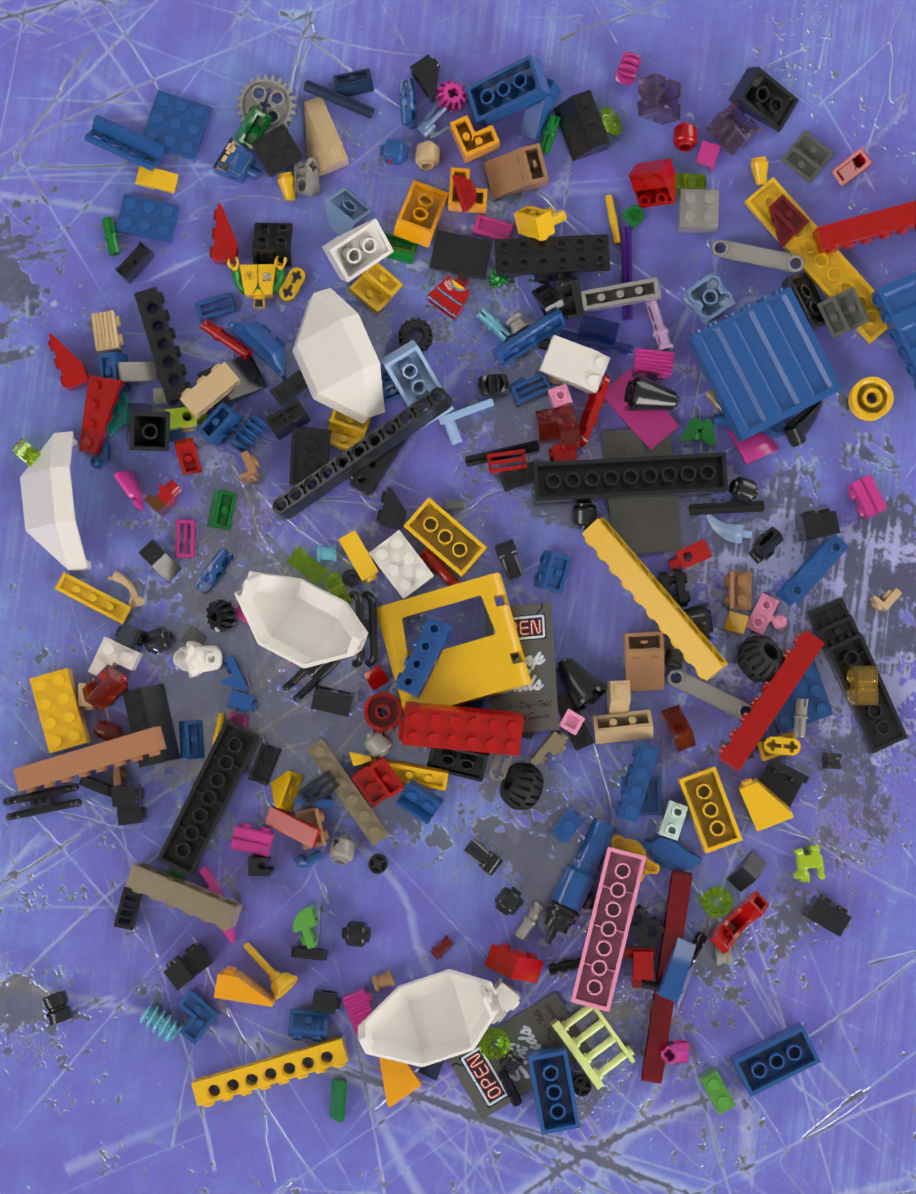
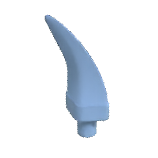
M706 515L713 530L729 542L742 544L743 538H753V531H744V525L725 524L712 515Z

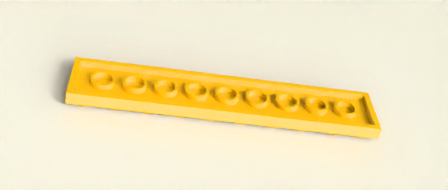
M772 177L751 195L744 204L777 241L768 208L782 194L809 220V223L783 248L787 253L803 258L804 267L802 270L806 272L827 298L836 296L854 287L870 322L856 328V330L870 344L887 329L886 324L881 320V313L878 307L872 302L871 294L874 292V289L838 249L837 252L830 255L818 253L812 234L818 226L777 180ZM794 259V261H795L799 266H801L800 261L797 260V259Z

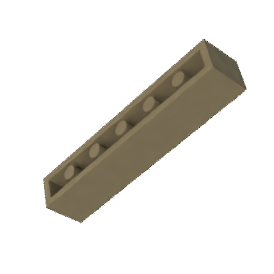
M322 738L309 747L307 752L321 772L325 773L330 769L331 775L340 784L334 791L370 843L375 845L389 835V831L325 739Z
M141 861L132 864L126 886L132 888L131 890L135 893L146 894L149 899L154 901L160 900L167 907L179 908L183 910L184 914L200 917L201 921L214 923L217 925V928L222 930H229L236 926L243 906L239 902Z

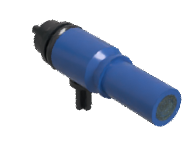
M595 817L576 857H572V860H574L572 865L566 866L551 897L554 900H549V903L552 905L551 907L547 906V916L543 922L551 927L545 940L547 944H551L558 931L567 934L569 927L576 923L574 917H580L578 912L581 909L586 910L590 908L593 910L596 899L591 892L596 882L594 875L596 872H599V868L604 860V854L617 829Z

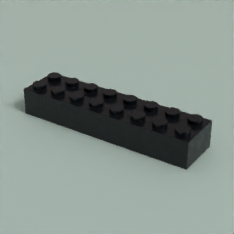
M225 720L157 858L158 861L191 877L195 875L263 735L233 720Z

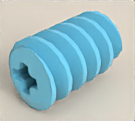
M152 1002L141 1016L139 1023L147 1021L145 1027L153 1026L152 1033L159 1030L158 1038L165 1035L164 1043L172 1041L184 1025L176 1027L178 1020L170 1022L172 1015L164 1017L166 1011L158 1012L160 1006L157 1005L152 1008Z

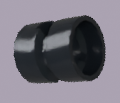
M66 990L41 999L44 1009L49 1011L46 1016L50 1026L74 1017L71 1006L67 1005L69 999Z

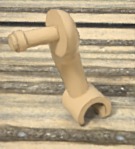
M115 571L113 576L108 577L109 581L114 580L128 589L132 597L129 599L130 607L142 606L144 604V598L138 595L134 584L126 576Z

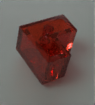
M573 405L535 411L540 441L559 438L561 449L581 447L579 426Z

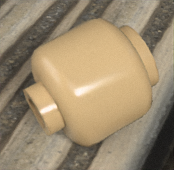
M429 140L417 145L415 153L416 164L426 171L438 166L440 161L439 146Z

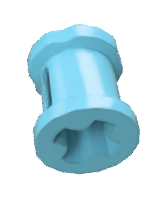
M317 545V562H321V560L337 562V545H333V547Z

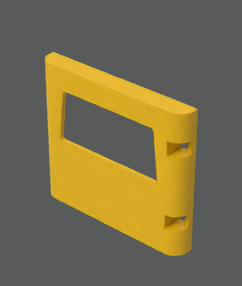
M500 573L475 578L383 605L376 609L394 680H396L400 672L403 673L406 667L404 662L408 656L403 618L481 596L495 629L494 635L443 649L419 699L397 688L403 713L405 701L459 706L532 684ZM502 597L504 605L497 607L495 598ZM519 654L521 663L513 664L511 655Z

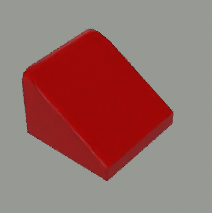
M380 664L363 674L373 691L389 682Z

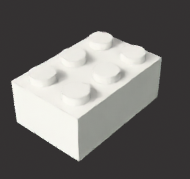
M400 530L369 552L371 558L403 600L434 578L433 573Z

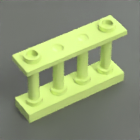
M584 1006L565 1021L559 1022V1020L554 1019L550 1022L598 1090L604 1086L601 1081L603 1076L626 1058L632 1064L635 1062L632 1057L635 1055L628 1045L624 1046L599 1009ZM593 1010L599 1020L576 1038H571L567 1033L569 1027ZM604 1026L611 1036L587 1054L586 1052L582 1054L578 1049L581 1046L580 1044ZM616 1042L622 1052L599 1070H593L590 1066L591 1060Z

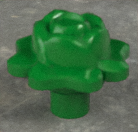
M496 269L492 270L488 277L493 289L499 288L501 284L507 285L509 281L505 276H496Z

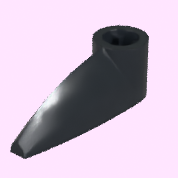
M822 400L803 410L783 428L791 447H797L806 441L805 435L817 419L823 403Z

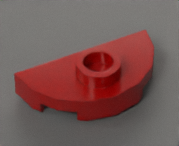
M452 175L462 212L465 213L475 203L476 188L471 180L462 177V175Z

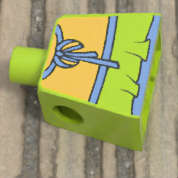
M186 407L165 409V411L170 412V431L179 429L183 432L196 430L197 423H203L207 419V413L205 412L196 420ZM188 417L190 421H185L183 418Z

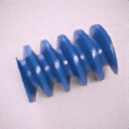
M250 414L251 421L244 420L246 427L239 426L241 433L234 432L236 439L229 437L231 444L240 453L243 450L250 452L248 444L255 446L256 444L253 439H261L258 433L266 434L264 427L270 429V426L257 415Z

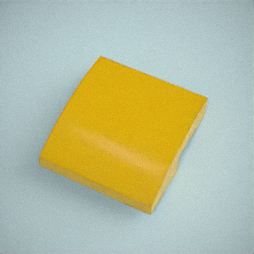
M376 263L364 271L349 287L348 291L378 315L402 288L403 283L381 264Z
M333 410L327 428L331 429L330 446L345 451L366 436L371 417L362 424Z

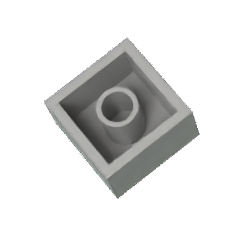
M681 189L678 194L677 232L715 234L718 229L719 190Z

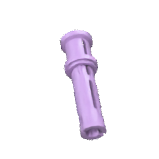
M657 300L645 302L654 329L652 335L656 338L659 347L657 350L669 351L673 349L674 344H671L668 335L669 329L663 323Z

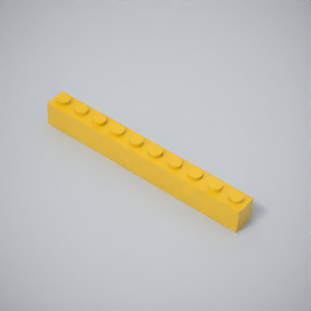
M597 518L582 533L585 537V542L597 551L596 554L600 560L605 561L609 565L610 572L619 577L622 581V586L626 590H630L634 595V600L646 609L647 616L657 622L658 628L663 634L668 635L671 639V644L684 654L683 658L685 661L695 667L697 675L706 681L712 679L728 665L727 661L605 518Z

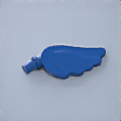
M659 836L652 841L645 839V841L639 842L645 849L651 850L653 859L661 868L668 867L670 870L682 871L685 869L692 870L695 864H700L702 861L700 856L688 851L673 839L665 836Z

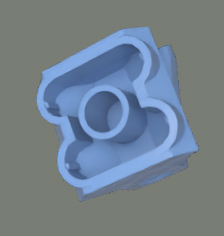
M714 272L686 290L681 298L686 305L697 313L704 324L715 321L736 304L732 294L726 290L721 279Z

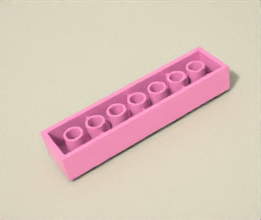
M608 847L571 1002L607 1012L610 1011L647 856Z

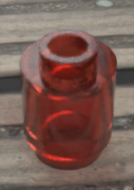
M99 720L94 728V734L105 741L124 736L123 727L107 720Z

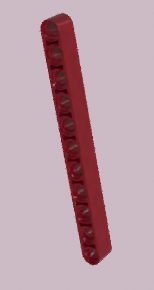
M672 870L663 924L665 930L661 938L655 982L661 983L664 969L677 937L684 938L692 884V873ZM655 990L653 991L641 1081L661 1084L665 1065L664 1059L661 1058V1051L665 1050L668 1045L674 1001L658 995Z

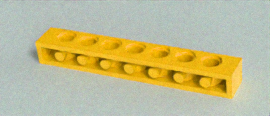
M342 1035L193 1080L191 1085L197 1106L209 1107L214 1105V1101L222 1099V1102L229 1101L234 1098V1095L241 1094V1096L251 1094L254 1089L259 1088L262 1091L271 1088V1084H286L290 1082L289 1079L291 1078L303 1079L309 1076L308 1073L315 1071L316 1074L327 1071L328 1067H343L348 1062L349 1055ZM328 1051L332 1054L333 1058L325 1060L322 1057V1053ZM310 1057L313 1059L314 1064L308 1066L304 1063L303 1059ZM285 1064H294L295 1070H286ZM268 1068L274 1069L276 1076H268L266 1070ZM255 1074L257 1076V1081L250 1082L248 1080V1075ZM229 1080H236L239 1086L237 1088L231 1087ZM217 1085L220 1092L213 1093L210 1086Z

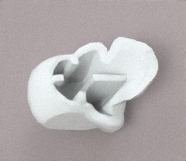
M187 641L186 646H182L175 652L173 662L181 670L188 671L190 678H194L203 672L219 669L222 666L223 655L220 647L217 645H201L195 641Z

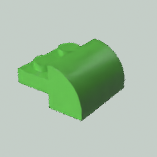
M314 902L303 907L293 923L294 933L302 931L300 938L303 946L306 945L307 949L314 948L318 943L314 926H317L319 923V918Z

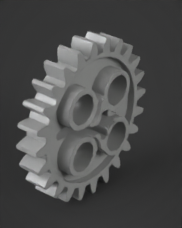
M267 74L264 75V79L257 75V81L250 78L251 84L244 83L246 89H239L241 94H243L242 97H236L241 102L235 105L241 109L237 112V115L243 116L239 121L243 123L253 105L265 112L262 105L267 104L268 91L271 89L272 93L268 100L271 107L266 108V113L268 115L276 113L278 114V119L275 122L269 123L264 134L280 124H284L289 129L287 122L293 123L291 115H297L292 110L297 108V104L292 103L296 100V97L290 96L294 91L292 89L286 90L289 84L284 83L282 85V78H279L276 82L275 75H272L271 79L268 78ZM258 90H263L264 96L257 99L255 93ZM276 95H282L283 99L280 103L276 104L273 102Z

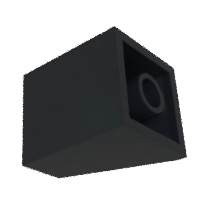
M128 403L126 441L129 450L169 451L170 412L147 403Z

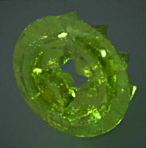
M609 106L601 110V119L605 129L613 136H618L623 132L621 118H619L618 113Z
M718 886L709 888L703 894L701 901L703 910L714 918L726 916L733 906L731 894L726 889ZM720 897V902L724 907L717 905L713 908L714 902L710 898L717 899Z
M492 1027L487 1029L479 1041L481 1053L489 1059L503 1057L510 1047L509 1037L501 1028ZM490 1036L494 1040L500 1039L498 1042L499 1050L495 1046L488 1047L491 1043Z

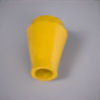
M766 156L752 158L750 167L756 186L764 185L767 183L768 172Z
M293 172L278 174L277 182L285 201L295 200V176H293Z

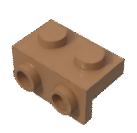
M244 451L240 454L248 471L238 475V478L243 484L247 483L250 485L258 481L257 478L261 476L257 469L260 467V464L254 454Z
M313 807L296 811V817L321 829L315 847L325 846L329 836L327 829H323L321 823L325 821L323 810ZM302 843L303 850L311 848Z

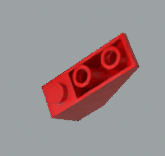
M218 203V208L214 209L216 227L212 228L214 246L210 247V258H212L215 264L228 265V258L231 264H236L239 246L221 203Z
M49 334L50 340L48 345L50 350L55 353L54 363L57 370L60 369L61 371L60 381L63 388L66 387L69 391L88 386L89 374L86 366L54 335Z

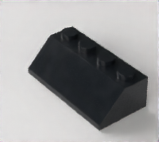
M164 683L122 692L131 733L161 726L167 748L160 750L161 754L149 757V754L143 755V760L138 761L139 768L181 758Z

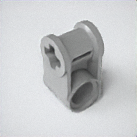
M308 158L305 162H296L294 164V188L298 194L315 197L319 193V165L314 158Z

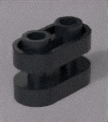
M682 569L673 570V576H668L666 571L658 572L660 584L671 595L669 584L674 583L676 595H671V597L678 602L680 607H687L688 602H691L689 591H686L685 583H687L686 572H682Z

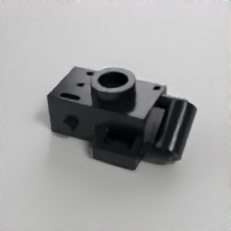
M771 526L765 533L758 536L753 549L749 552V555L757 564L763 559L767 561L775 553L774 549L784 540L781 533Z

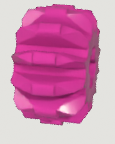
M624 52L615 75L616 81L624 85H632L641 63V56L633 52Z
M449 79L448 83L443 81L441 87L436 89L438 94H436L435 99L439 100L437 105H443L446 107V110L449 108L451 113L455 109L460 111L462 105L466 104L465 98L467 93L463 92L465 86L459 87V80L455 84H453L452 79Z

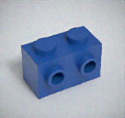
M222 401L197 430L208 442L219 447L226 442L231 432L240 426L243 418L230 405Z

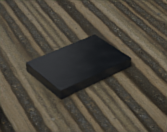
M437 230L429 268L461 274L462 272L467 276L485 279L493 241Z
M292 427L289 484L297 485L329 462L331 429Z

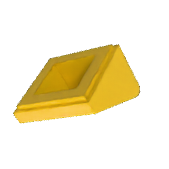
M729 611L723 629L743 635L749 616Z
M349 752L354 766L372 761V756Z

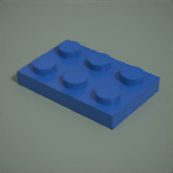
M124 194L116 231L172 243L180 206Z

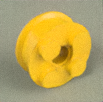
M866 377L860 380L851 388L848 395V405L851 412L857 418L864 421H874L881 418L891 409L894 401L892 388L885 380L878 377ZM868 394L874 396V403L868 402Z

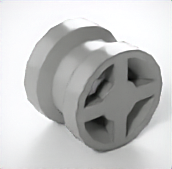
M521 312L513 315L505 322L512 329L511 333L513 336L529 326L522 319L523 315Z
M715 946L716 966H720L723 963L732 965V947L723 954Z

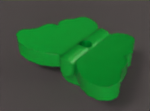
M696 417L691 418L687 428L684 430V434L681 436V440L683 442H690L696 439V441L702 440L708 446L716 445L712 421L705 420L703 422L699 421Z

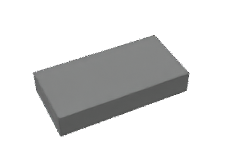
M155 362L117 363L119 380L125 382L158 381Z

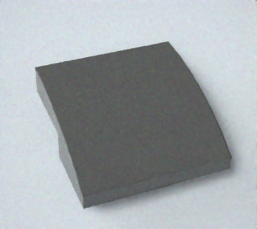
M804 130L781 161L811 184L835 153Z
M854 287L817 304L833 339L870 322Z

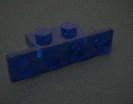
M583 316L578 333L563 329L559 330V337L572 342H580L583 346L595 345L599 346V349L606 351L613 349L623 355L632 354L634 350V345L616 341L620 325L618 322Z

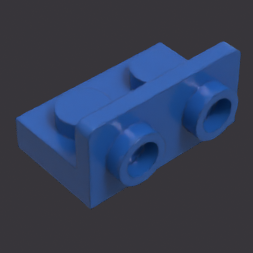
M544 550L540 556L538 572L534 577V587L562 594L572 557Z
M411 779L397 800L396 805L425 824H429L444 799Z
M290 1009L288 1036L296 1041H302L303 1038L311 1039L313 1042L327 1040L329 1013Z

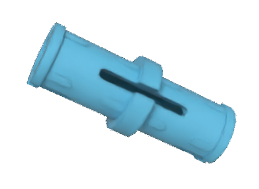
M483 308L482 312H479L476 317L488 327L490 332L493 331L502 342H505L512 333L500 323L498 318L495 319L486 308Z

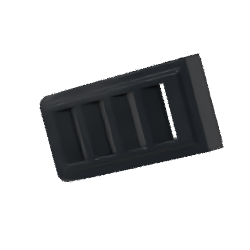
M124 887L114 922L115 927L128 930L135 929L143 893L138 894L133 892L132 888ZM127 894L135 895L137 899L127 898L126 896ZM125 902L133 903L135 907L127 906ZM123 910L132 911L133 914H125ZM121 918L130 919L131 921L130 923L121 921Z

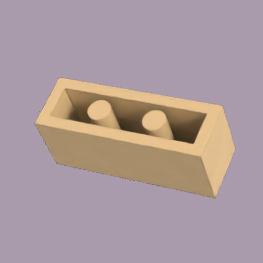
M225 362L216 364L208 376L200 377L196 381L197 385L192 389L187 388L182 392L180 400L196 420L241 383L237 375Z
M651 709L593 716L595 744L653 738Z

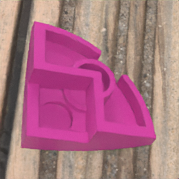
M733 431L727 432L735 449H738L745 465L779 450L775 442L764 433H757L738 443Z
M126 470L115 473L114 477L129 498L133 499V504L140 511L144 510L142 489L134 471Z

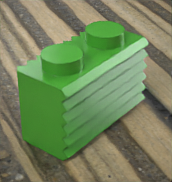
M711 1067L698 1075L718 1114H722L736 1106L715 1067Z

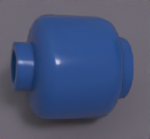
M388 139L385 145H381L380 156H383L384 162L387 164L402 165L408 159L409 147L406 146L403 140Z

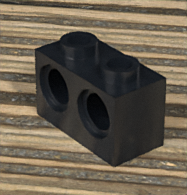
M638 904L634 907L633 914H639L640 919L637 923L631 922L629 932L651 948L665 930L661 926L663 922L655 916L650 918L646 915L647 910ZM649 925L655 926V932L652 935L645 933Z

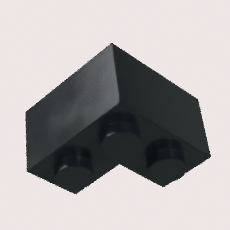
M829 508L819 510L818 513H815L814 510L806 511L799 514L800 517L795 519L799 542L840 533L836 511H830Z
M141 783L112 787V806L117 807L118 826L145 822L147 808L146 806L143 807L145 789L141 787Z
M193 943L184 950L186 952L184 956L180 958L177 955L166 964L167 969L164 973L177 991L214 962L201 943L197 946Z

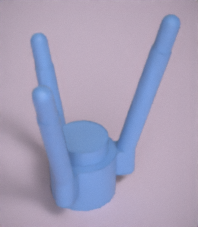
M437 101L417 127L418 132L425 140L429 137L433 140L436 136L450 130V125L436 132L434 131L436 126L433 123L446 111V107H443L429 120L439 107L437 105L439 101Z

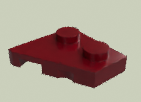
M783 194L768 208L781 248L809 223V220Z

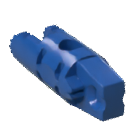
M407 78L400 81L401 123L410 129H414L417 125L416 90L414 80Z
M221 548L202 571L194 587L205 594L231 563L234 555L225 548Z

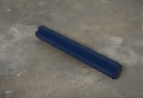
M309 80L304 84L303 90L369 119L374 115L375 109L371 106Z

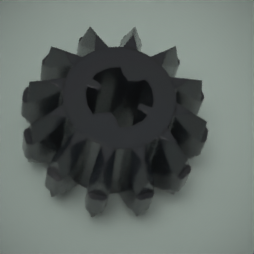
M506 374L480 376L477 384L479 394L482 396L506 394L510 386L508 375Z
M219 599L209 603V607L206 608L208 613L206 617L208 618L207 624H210L212 630L225 632L233 628V624L236 623L234 618L237 615L234 614L235 608L232 607V603L227 602L226 599Z

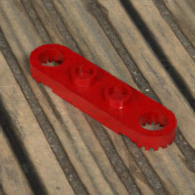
M606 374L602 378L597 393L589 394L579 421V428L576 431L577 434L575 433L576 436L573 442H576V445L584 447L587 444L592 429L598 421L599 410L604 405V397L610 383V377Z

